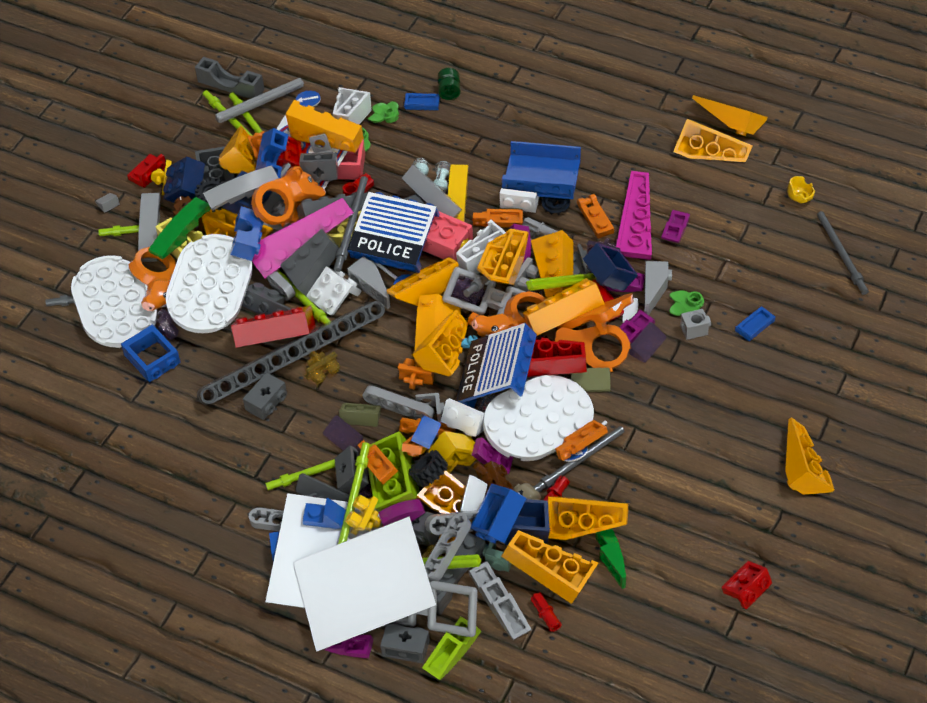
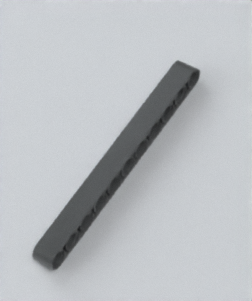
M379 301L368 302L313 330L310 334L303 335L206 384L197 391V399L201 403L211 404L261 379L266 372L271 374L380 318L385 312L384 305ZM373 305H375L377 308V313L375 315L371 313V307ZM357 313L361 316L359 323L354 319ZM339 322H343L345 325V329L342 332L338 329ZM323 330H326L328 332V338L326 340L322 338ZM307 338L312 341V346L309 349L305 346ZM291 346L294 347L296 351L293 357H291L288 353V350ZM274 355L279 358L276 366L271 361ZM258 363L262 366L260 374H257L254 370ZM240 372L245 374V380L242 383L237 378ZM223 381L228 383V389L225 392L220 388ZM207 389L211 392L209 400H205L203 397V393Z

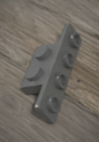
M253 283L248 286L242 303L243 307L258 314L269 315L279 310H291L283 305L286 296L279 294L276 290L264 287L261 283Z
M304 473L299 475L295 490L304 496L329 498L348 502L350 496Z

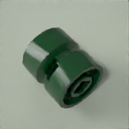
M444 68L438 73L439 96L445 100L456 99L461 92L459 72L454 68Z

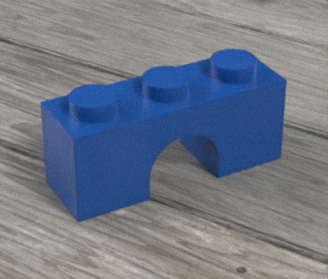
M275 128L263 133L255 170L272 165L278 178H280L282 167L276 165L279 155L286 151L289 134Z
M240 207L235 220L234 231H236L230 253V255L252 261L255 254L258 255L261 244L258 243L262 237V232L260 231L264 223L260 218L256 217L252 209Z

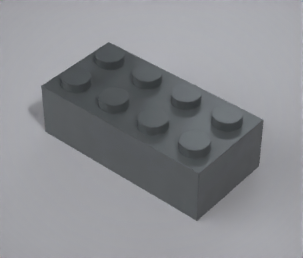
M226 146L195 151L196 160L205 163L204 183L206 179L212 181V178H215V181L220 179L221 183L235 178V173L224 170L219 164L220 154Z

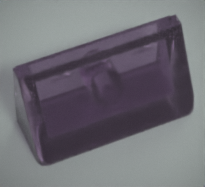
M650 322L630 345L629 355L646 363L664 342L666 335L655 324Z
M337 415L323 432L324 436L343 451L349 446L359 449L358 444L364 440L360 433Z

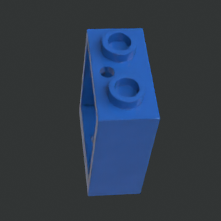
M153 324L121 343L124 356L148 382L159 378L162 374L181 363L178 351ZM158 342L168 353L151 364L146 365L137 354Z
M491 483L470 529L476 531L475 536L485 541L487 540L494 544L499 541L505 544L525 503L526 497L509 488Z

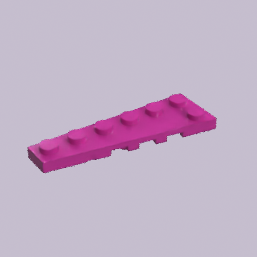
M631 171L616 249H619L624 257L651 260L649 173Z
M343 198L260 240L258 243L261 244L258 255H254L252 259L253 264L262 276L267 279L268 275L282 268L280 265L318 231L323 229L326 233L330 232L353 215L354 212Z

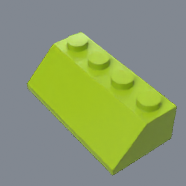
M399 431L370 444V447L376 445L398 470L383 485L368 468L372 494L378 499L375 506L377 511H382L389 506L403 501L418 499L416 496L420 492L419 486L409 475V469L414 464L413 456H409L407 452L402 451V444L406 439Z

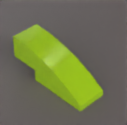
M460 616L455 626L467 628L468 621ZM476 626V635L474 637L446 632L422 669L441 680L463 657L479 636L481 630Z

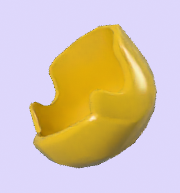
M802 176L790 178L787 187L788 196L798 203H807L812 200L815 190L812 187V183L807 184Z

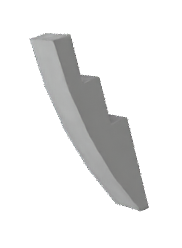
M271 165L234 178L203 194L213 211L228 202L231 205L246 196L250 198L259 186L279 178Z
M412 165L402 177L426 203L436 206L439 212L456 218L462 211L438 185L415 165Z
M160 193L141 194L138 251L150 247L158 237L155 226L159 225ZM144 258L141 262H157V259Z
M488 561L482 563L479 567L469 570L468 573L479 592L512 640L532 630L512 594H508L499 577H496Z

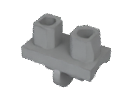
M527 257L522 264L514 283L515 288L527 292L529 290L527 289L526 282L530 280L528 277L533 279L539 277V270L537 266L533 265V259Z

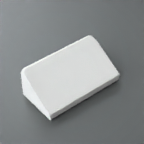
M469 475L460 512L479 510L487 488L485 482ZM476 515L472 516L470 520H474Z

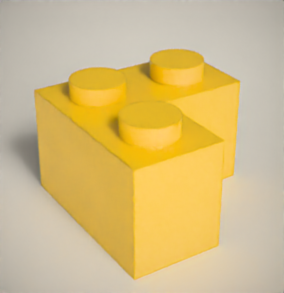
M444 431L438 436V439L430 449L426 451V453H430L432 450H437L448 464L446 470L448 473H451L457 464L471 466L476 460L472 456L475 442L471 436Z

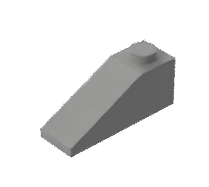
M363 256L347 268L349 278L358 283L357 287L376 301L381 302L385 308H390L389 294L386 291L387 289L378 268L372 260H368Z
M646 261L644 312L647 315H650L666 291L668 281L672 280V269H668V262Z

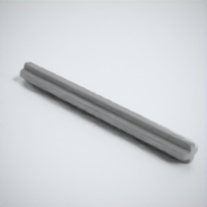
M297 78L221 111L215 115V119L218 123L227 121L302 88L304 82L301 78Z

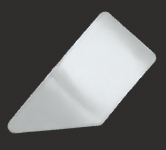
M634 298V302L623 309V322L626 319H631L638 312L637 298Z

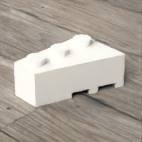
M339 87L333 117L336 119L341 117L360 124L371 112L370 92Z
M490 220L484 230L480 229L473 240H469L456 252L458 267L479 274L480 272L477 270L487 243L506 232L494 221Z

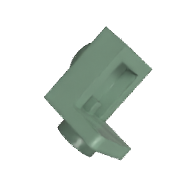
M494 543L486 544L483 550L485 562L488 561L490 567H493L495 570L510 571L512 564L501 557L504 552L496 550V544Z

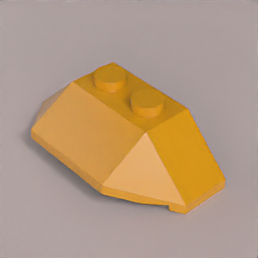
M210 209L209 212L202 216L206 235L221 234L232 238L235 237L236 231H234L238 214L225 209L220 211L215 209L216 212H212V209ZM263 224L260 231L262 232L261 240L268 237L273 228Z
M509 229L505 234L488 242L477 270L491 281L514 285L524 261L529 232Z
M448 257L441 262L434 263L420 270V273L416 272L397 282L386 291L396 299L418 306L420 295L443 294L453 269L458 267L459 264Z

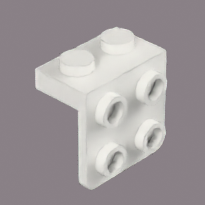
M501 188L500 208L522 209L526 212L536 213L539 201L537 193Z
M326 266L308 292L307 298L327 314L333 316L349 293L358 297L362 290L356 287L358 285L357 282L351 278H348V280L344 278L345 273L342 271L337 272Z
M449 398L446 400L440 422L447 424L449 428L459 429L468 436L476 437L484 431L483 417L485 413Z

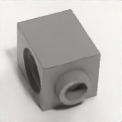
M703 309L681 314L680 327L686 340L708 335L711 321Z

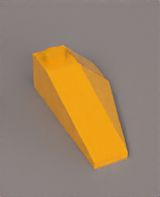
M693 95L692 97L693 100L728 127L735 129L736 134L746 136L747 133L754 135L768 118Z
M686 119L673 152L690 159L746 162L753 145Z
M242 126L234 133L219 157L221 167L230 173L239 174L241 171L250 173L256 169V158L247 137L250 135Z
M439 294L420 295L417 307L415 350L453 310L457 309L461 313L462 308L444 302L442 300L443 296Z
M457 309L453 310L413 352L412 356L424 370L451 376L460 363L458 357L462 353L461 343L465 339L468 322Z
M791 417L788 419L785 469L788 486L803 495L833 492L835 489L830 474L827 470L823 471L820 465L822 459L812 449L814 444L806 428Z
M443 471L444 474L440 475L438 480L435 479L434 483H429L416 496L432 510L439 513L460 512L466 486L447 471Z
M548 497L550 528L548 538L568 540L627 525L629 504L578 498Z

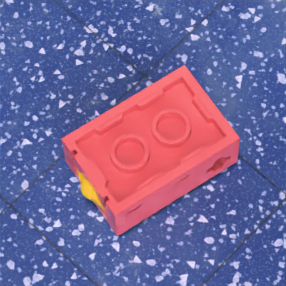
M439 212V217L434 216L422 251L441 259L450 257L457 261L456 252L469 240H473L472 225Z

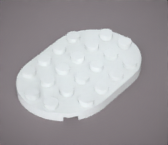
M221 234L205 235L195 242L191 241L180 253L166 292V304L173 321L183 329L195 333L215 332L228 326L239 314L252 275V261L230 255L234 238Z
M102 256L88 261L80 267V271L73 277L71 284L72 296L86 334L93 341L101 345L116 348L122 347L121 343L153 324L155 326L157 321V309L147 311L141 305L143 297L146 296L148 286L131 273L128 265L130 262L122 259L121 256Z
M544 375L527 381L523 396L521 397L512 389L496 396L486 408L483 430L489 443L504 456L521 458V461H533L556 452L555 448L563 444L564 438L591 422L594 416V408L589 395L576 382L561 376Z

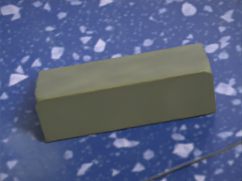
M587 368V372L571 373V380L576 382L586 392H610L611 390L610 368Z
M343 403L339 410V423L376 427L379 423L381 406Z

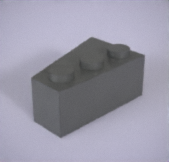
M321 229L280 266L296 288L307 297L308 292L325 267H329L335 259L339 247Z

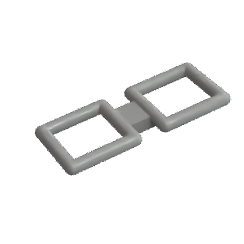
M455 267L442 300L479 315H484L487 307L498 310V315L504 314L506 303L512 295L526 291L508 286L506 291L503 292L495 289V281L489 280L484 284L487 285L480 306L451 297L458 277L462 276L474 281L481 278L482 275Z
M431 581L430 586L436 605L391 622L392 624L399 623L403 626L414 627L416 625V614L428 616L427 627L429 630L474 637L476 635L477 589L475 587ZM437 590L469 595L467 628L436 622Z

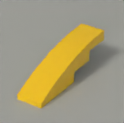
M451 164L448 196L462 209L456 219L465 222L469 166Z

